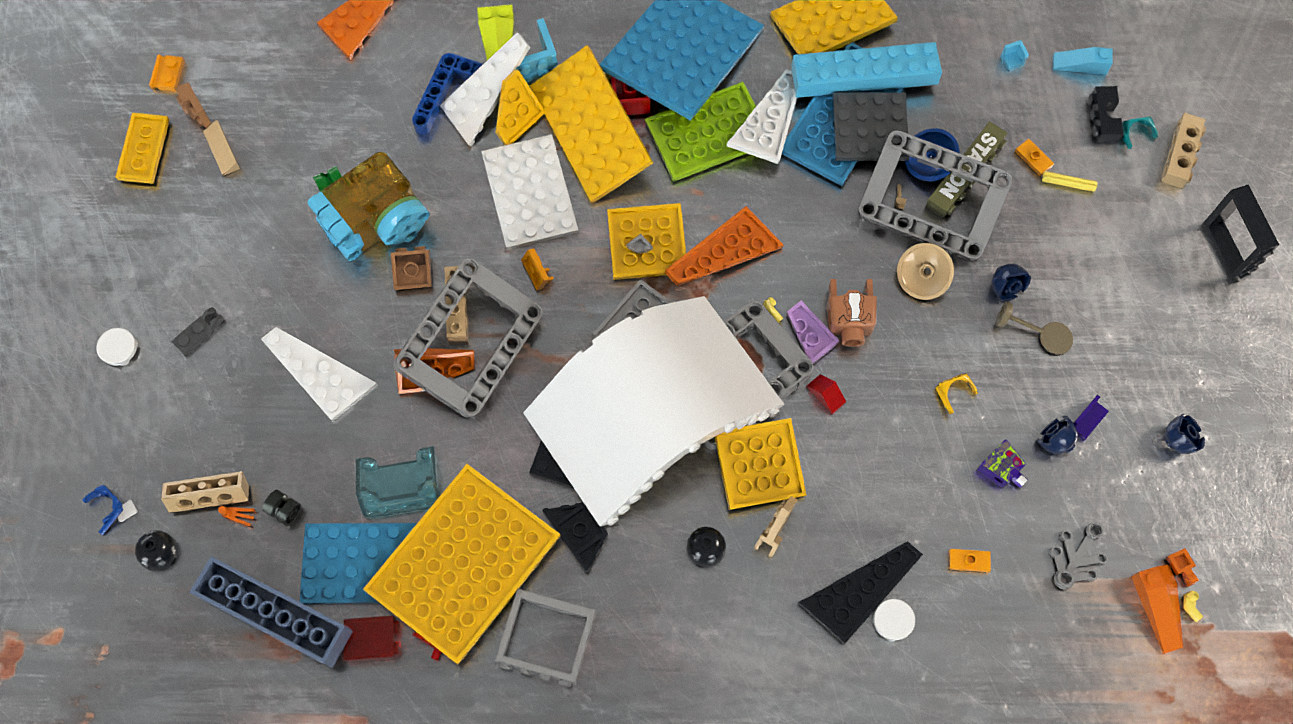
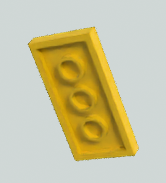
M132 113L115 176L117 180L154 184L170 120L168 116Z

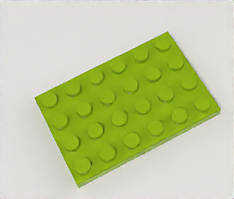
M740 82L712 93L692 120L683 117L671 109L646 118L645 124L673 182L747 154L726 145L756 108V105L744 82Z

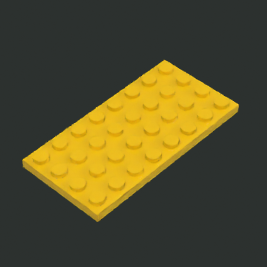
M588 45L530 85L536 98L544 108L543 112L592 203L597 202L653 164L639 135Z

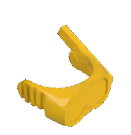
M967 373L939 382V385L935 387L949 414H953L954 411L949 403L947 392L949 386L954 381L962 380L968 382L973 394H978L976 386Z

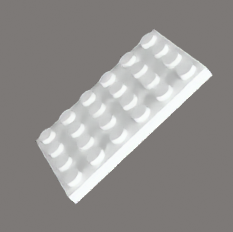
M552 134L481 151L507 250L579 233Z

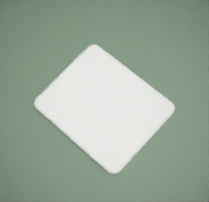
M132 500L122 504L123 511L117 518L120 522H123L138 512Z

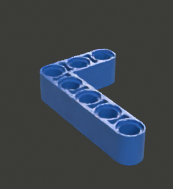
M445 53L441 57L412 117L417 134L426 135L429 133L441 109L440 105L444 102L454 79L466 81L483 63L452 53Z

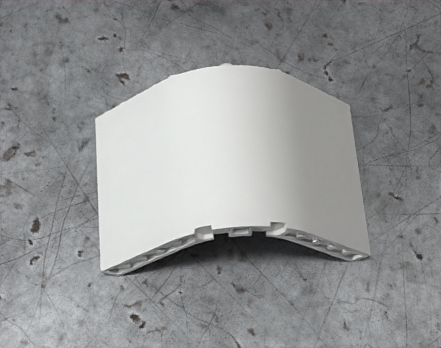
M705 296L651 307L641 311V315L634 319L628 317L592 340L593 345L584 352L580 350L523 412L600 527L616 523L619 520L618 516L627 512L630 509L629 505L641 498L640 494L642 492L648 491L653 487L652 483L659 480L665 475L664 471L687 453L697 451L702 443L723 432L729 433L735 428L738 430L743 428L746 424L750 426L758 420L762 422L768 417L773 418L780 413L779 409L784 405L783 401Z

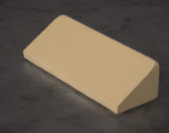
M216 120L203 132L220 171L225 176L239 170L240 167L220 123Z

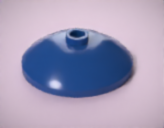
M926 129L915 135L917 138L960 154L959 145L954 136L943 129ZM928 151L926 153L927 157L930 159L936 157V153L934 151ZM912 157L909 158V161H905L909 172L914 177L923 181L940 180L951 173L939 167L936 169L920 163Z

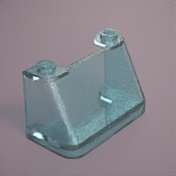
M434 446L418 450L416 453L417 460L378 466L377 461L370 457L355 459L356 496L363 516L374 519L430 509L441 495Z

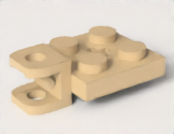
M791 496L788 501L783 500L777 508L773 520L759 537L754 547L758 550L764 541L773 547L768 555L770 558L773 557L783 540L778 535L798 501L796 498Z

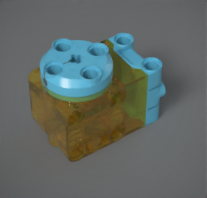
M384 152L375 153L321 192L313 195L307 202V205L317 216L316 221L326 232L331 243L336 248L338 247L348 261H354L381 240L388 246L412 241L430 216L429 211L414 194L408 179Z

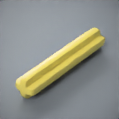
M1044 171L1042 176L1043 182L1095 192L1098 185L1097 181Z

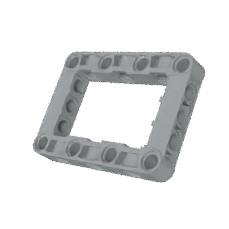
M893 131L887 138L859 206V215L862 219L923 243L938 245L946 252L968 261H976L984 252L1012 184V176L1007 171L902 131ZM893 138H899L902 141V143L900 145H894L891 142V140ZM928 151H934L936 153V158L930 159L927 157L926 153ZM905 154L917 159L920 163L936 169L939 167L952 172V175L972 183L975 181L987 186L988 192L969 237L881 204L901 155ZM968 164L971 167V171L964 172L961 166ZM1004 178L1006 185L1000 186L997 183V179ZM871 206L874 211L871 214H866L863 208ZM905 219L908 222V226L901 228L898 225V221ZM933 234H942L943 240L939 242L935 241L933 239ZM971 246L976 247L978 254L971 255L968 252V248Z
M465 259L453 273L395 358L394 368L398 373L463 417L470 418L478 414L540 320L542 308L476 260ZM464 266H470L472 274L466 273ZM473 284L483 291L485 296H490L500 303L501 307L504 306L516 314V321L505 333L495 348L496 352L486 362L474 380L476 382L467 392L420 359L469 286ZM444 296H448L451 299L452 303L450 305L443 301ZM528 309H531V310L534 311V313H535V317H534V318H532V317H530V316L528 315V313H527ZM423 327H427L430 330V336H425L422 333ZM508 340H512L514 342V349L508 347ZM401 359H407L409 361L408 368H404L401 366ZM487 371L494 373V380L487 378ZM467 402L473 404V412L466 410L465 405Z
M758 301L749 302L724 321L737 340L747 330L756 329L763 337L764 343H768L775 351L777 358L780 357L788 366L768 381L771 387L778 391L777 395L781 400L809 380L814 368L813 362L767 311L763 304ZM757 311L759 315L754 316L750 312ZM805 367L808 371L801 372L798 368ZM709 439L704 442L708 449H717L716 441Z

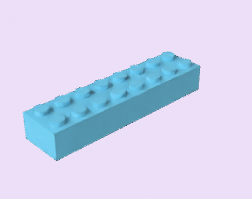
M936 42L793 55L791 65L796 98L830 95L833 93L938 85L942 75Z

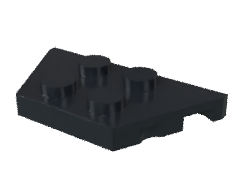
M584 502L574 505H562L551 509L544 508L542 512L554 529L560 533L564 543L587 573L608 537L607 531L603 526H599Z

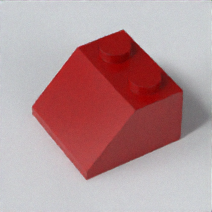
M610 75L611 86L627 115L650 114V97Z

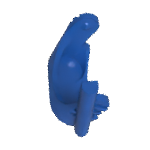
M104 484L95 488V491H92L82 499L84 503H88L92 499L101 496L113 500V511L103 519L104 525L98 531L101 535L108 530L123 511L121 502Z

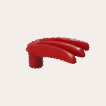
M413 632L412 636L425 641L434 648L431 658L439 660L441 651L417 632Z

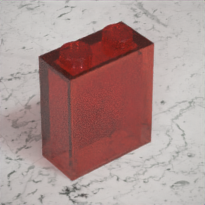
M393 615L344 619V625L353 631L344 646L345 662L360 663L397 660V654H400V642L397 641L396 633H400V624Z

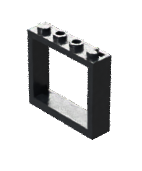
M1249 184L1230 190L1203 222L1232 281L1239 278L1244 280L1250 277L1251 273L1259 269L1258 266L1266 262V258L1274 254L1273 251L1279 246ZM1236 209L1240 213L1257 247L1245 261L1225 224V221Z

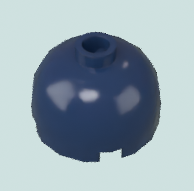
M1010 263L1000 266L996 269L992 278L993 291L1002 301L1013 300L1018 297L1015 294L1019 291L1024 292L1027 289L1031 276L1018 264Z
M1184 414L1175 417L1166 427L1167 445L1181 454H1191L1203 449L1205 438L1200 437L1199 432L1202 430L1189 415L1184 416Z
M1062 416L1063 419L1060 421L1056 418L1040 433L1044 436L1041 440L1038 438L1037 442L1047 452L1061 454L1064 452L1068 453L1075 448L1078 432L1075 424L1068 416Z

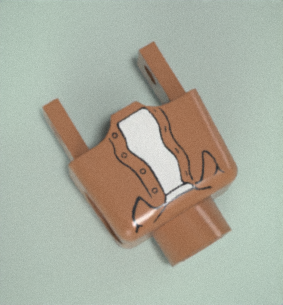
M830 279L828 286L829 299L826 305L829 330L835 336H841L842 345L847 347L861 346L865 343L864 336H870L876 325L877 297L873 296L872 279L866 280L864 295L858 290H848L846 294L837 296L836 279Z

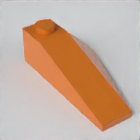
M427 348L420 359L446 378H454L475 369L474 350ZM394 349V360L402 349ZM407 359L400 360V364L402 367H409V361ZM395 370L399 394L423 390Z
M1170 565L1156 566L1131 576L1162 653L1165 654L1183 648L1178 585Z

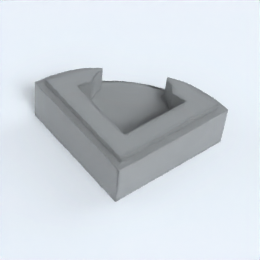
M639 234L626 244L627 248L635 253H646L653 249V246L642 234Z

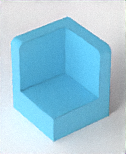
M1019 40L1006 45L1000 58L1007 71L1024 66L1029 54L1022 41Z

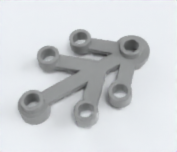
M1092 522L1086 527L1087 535L1077 551H1075L1072 540L1073 533L1068 529L1060 533V540L1065 544L1069 564L1066 568L1062 558L1063 549L1058 545L1050 549V556L1054 558L1057 567L1054 583L1058 588L1066 590L1071 588L1076 581L1087 580L1092 582L1098 578V572L1093 568L1081 573H1074V571L1079 566L1091 564L1101 566L1107 563L1108 556L1103 552L1094 556L1083 557L1093 540L1098 539L1104 533V527L1099 522ZM1091 528L1096 530V535L1091 533ZM1067 533L1069 535V539H1065L1063 534ZM1057 549L1059 551V555H1055L1053 550ZM1098 556H1102L1104 562H1100ZM1088 572H1092L1094 578H1090ZM1061 576L1066 578V583L1061 581Z

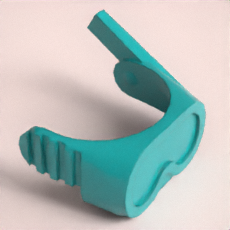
M1151 117L1130 119L1122 123L1123 139L1127 149H1132L1129 130L1133 123H1142L1150 127L1153 138H1158V132Z

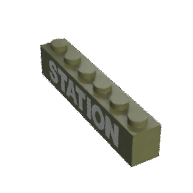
M989 121L963 155L986 164L987 162L991 163L997 155L995 152L998 149L1002 150L1007 142L1005 138L1008 133ZM964 164L961 166L964 172L971 171L970 165ZM951 172L930 196L925 207L944 219L947 214L951 215L957 207L955 206L956 202H961L967 194L965 192L967 188L971 189L976 182L973 181L972 183L952 175Z

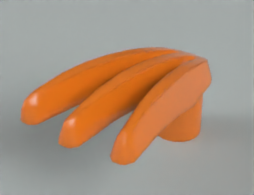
M225 506L218 508V512L223 517L246 526H251V524L236 518V516L254 519V516L237 512L256 511L254 508Z

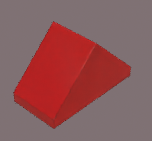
M821 374L806 386L831 414L835 413L846 403L836 381Z

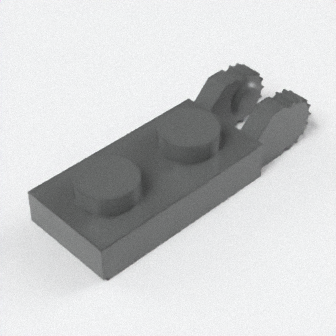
M211 307L202 314V317L197 318L171 342L186 356L214 332V329L224 321V317L218 315L208 324L207 321L216 313V309Z

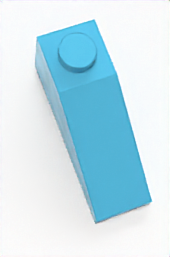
M1090 47L1055 52L1053 54V70L1107 75L1113 64V49Z

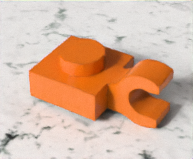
M1186 548L1166 557L1175 575L1182 574L1183 581L1187 587L1199 581L1192 571V568L1196 565Z

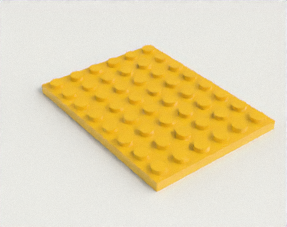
M466 464L363 590L459 665L561 535L470 465Z

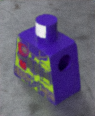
M1006 439L977 469L1002 487H1005L1012 481L1021 488L1028 480L1019 472L1026 463Z

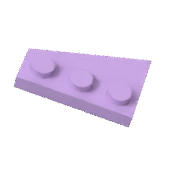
M802 300L787 311V317L799 343L813 364L839 344L838 338Z

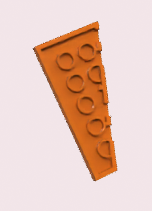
M348 0L318 21L317 24L351 61L354 52L362 46L363 40L367 35L371 34L385 15L386 9L391 7L394 2L393 0Z
M745 206L667 268L665 274L676 286L782 249L784 245Z

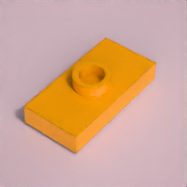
M1027 139L1014 151L1039 176L1043 175L1044 171H1048L1054 165L1030 139Z
M950 549L949 570L989 573L991 571V551Z

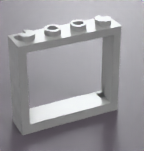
M517 589L496 662L500 664L499 667L511 670L512 667L520 669L519 673L531 676V673L538 674L542 680L551 681L552 678L559 680L558 684L570 687L571 684L576 685L595 621L596 610ZM521 602L586 619L571 675L505 656Z

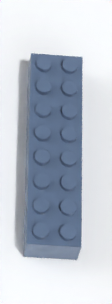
M212 556L189 592L330 668H333L353 632L345 625Z

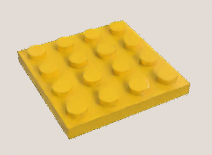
M681 203L607 209L613 280L667 276L665 270L686 254ZM639 234H642L653 246V249L646 253H635L629 250L626 244Z
M791 418L748 425L739 430L735 428L729 433L723 432L715 436L729 510L786 500L791 496L794 498L807 496Z

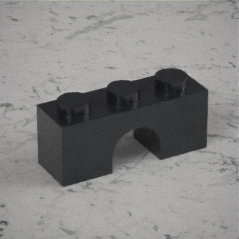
M1095 86L1093 92L1089 95V104L1092 105L1091 120H1094L1093 135L1096 136L1097 143H1118L1124 135L1122 118H1112L1106 112L1114 111L1119 103L1117 86Z

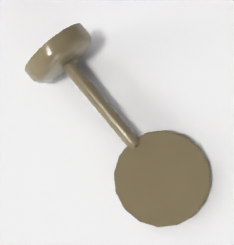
M1008 301L1003 304L998 313L996 326L1003 327L1010 319L1040 333L1043 347L1052 354H1064L1073 345L1072 332L1062 323L1051 322L1043 328L1037 327L1013 316V304Z

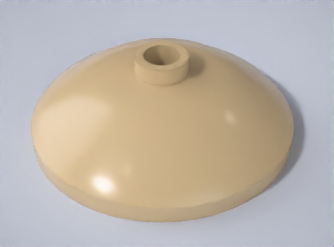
M931 243L917 244L910 247L901 256L897 266L898 281L903 290L910 296L922 300L934 299L945 293L950 287L954 278V264L950 255L940 246ZM926 268L931 270L929 275H926L924 272Z

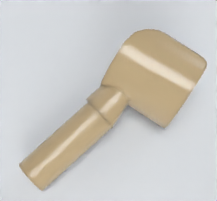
M898 184L894 206L904 209L907 199L901 198V185Z

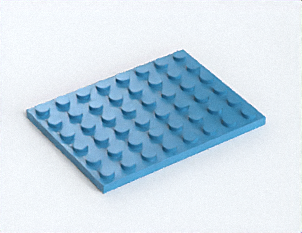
M655 0L605 57L600 66L605 73L683 117L692 120L760 35L764 25L719 0Z

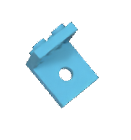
M544 18L537 20L539 41L543 51L525 56L520 66L516 67V70L520 71L527 83L541 78L558 65L557 53Z

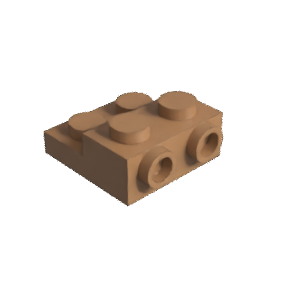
M189 82L175 88L178 93L176 99L186 116L190 114L193 120L196 119L200 126L204 125L205 128L210 126L211 122Z
M425 246L414 247V251H407V248H396L395 252H391L394 290L432 287V267L429 249H425Z

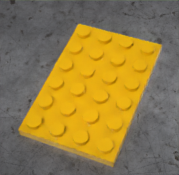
M795 0L770 12V17L797 54L835 51L894 24L898 20L897 15L885 0Z

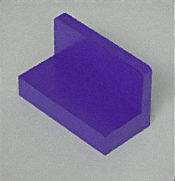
M1099 395L1088 404L1074 421L1078 437L1083 441L1087 439L1109 412L1097 402L1100 398Z

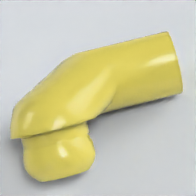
M769 297L767 300H764L763 306L779 323L783 317L773 307L776 305L775 299Z
M1192 590L1184 595L1183 609L1197 622L1203 615L1196 608V601L1199 599V595L1196 591Z

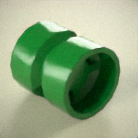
M337 166L328 169L326 174L321 172L313 176L319 191L324 195L330 196L333 194V190L340 191L347 187Z

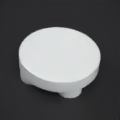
M124 328L109 329L98 339L96 345L97 354L109 365L125 366L136 352L137 340Z
M889 599L877 607L873 616V622L877 632L889 641H898L906 638L913 631L915 615L911 607L904 601Z

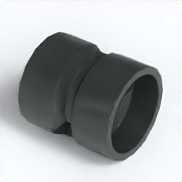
M277 489L267 497L262 511L271 517L276 516L279 522L287 526L299 514L301 504L292 498L287 499V495Z

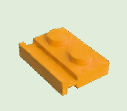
M158 54L149 83L150 88L176 92L175 88L178 87L185 63L184 58L169 55L161 56Z

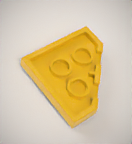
M515 69L502 81L495 133L504 146L513 144L544 114V108L519 70Z

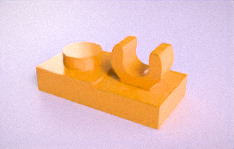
M528 249L521 261L536 291L542 290L546 284L551 283L554 277L547 276L550 269L543 268L540 257L535 249Z

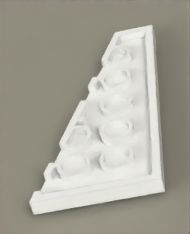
M518 32L440 105L470 146L474 144V138L478 132H481L484 127L482 125L487 116L491 115L500 100L502 81L516 67L520 66L530 49V46Z
M787 69L784 71L726 146L776 164L779 163L797 99L792 71Z
M277 327L261 338L332 422L378 386L371 379Z

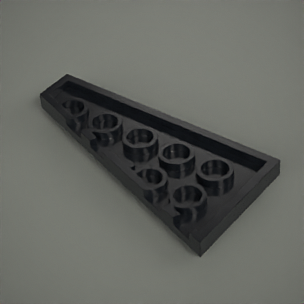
M907 541L883 556L869 562L867 565L833 582L824 589L817 591L808 598L799 601L798 604L845 645L923 554Z

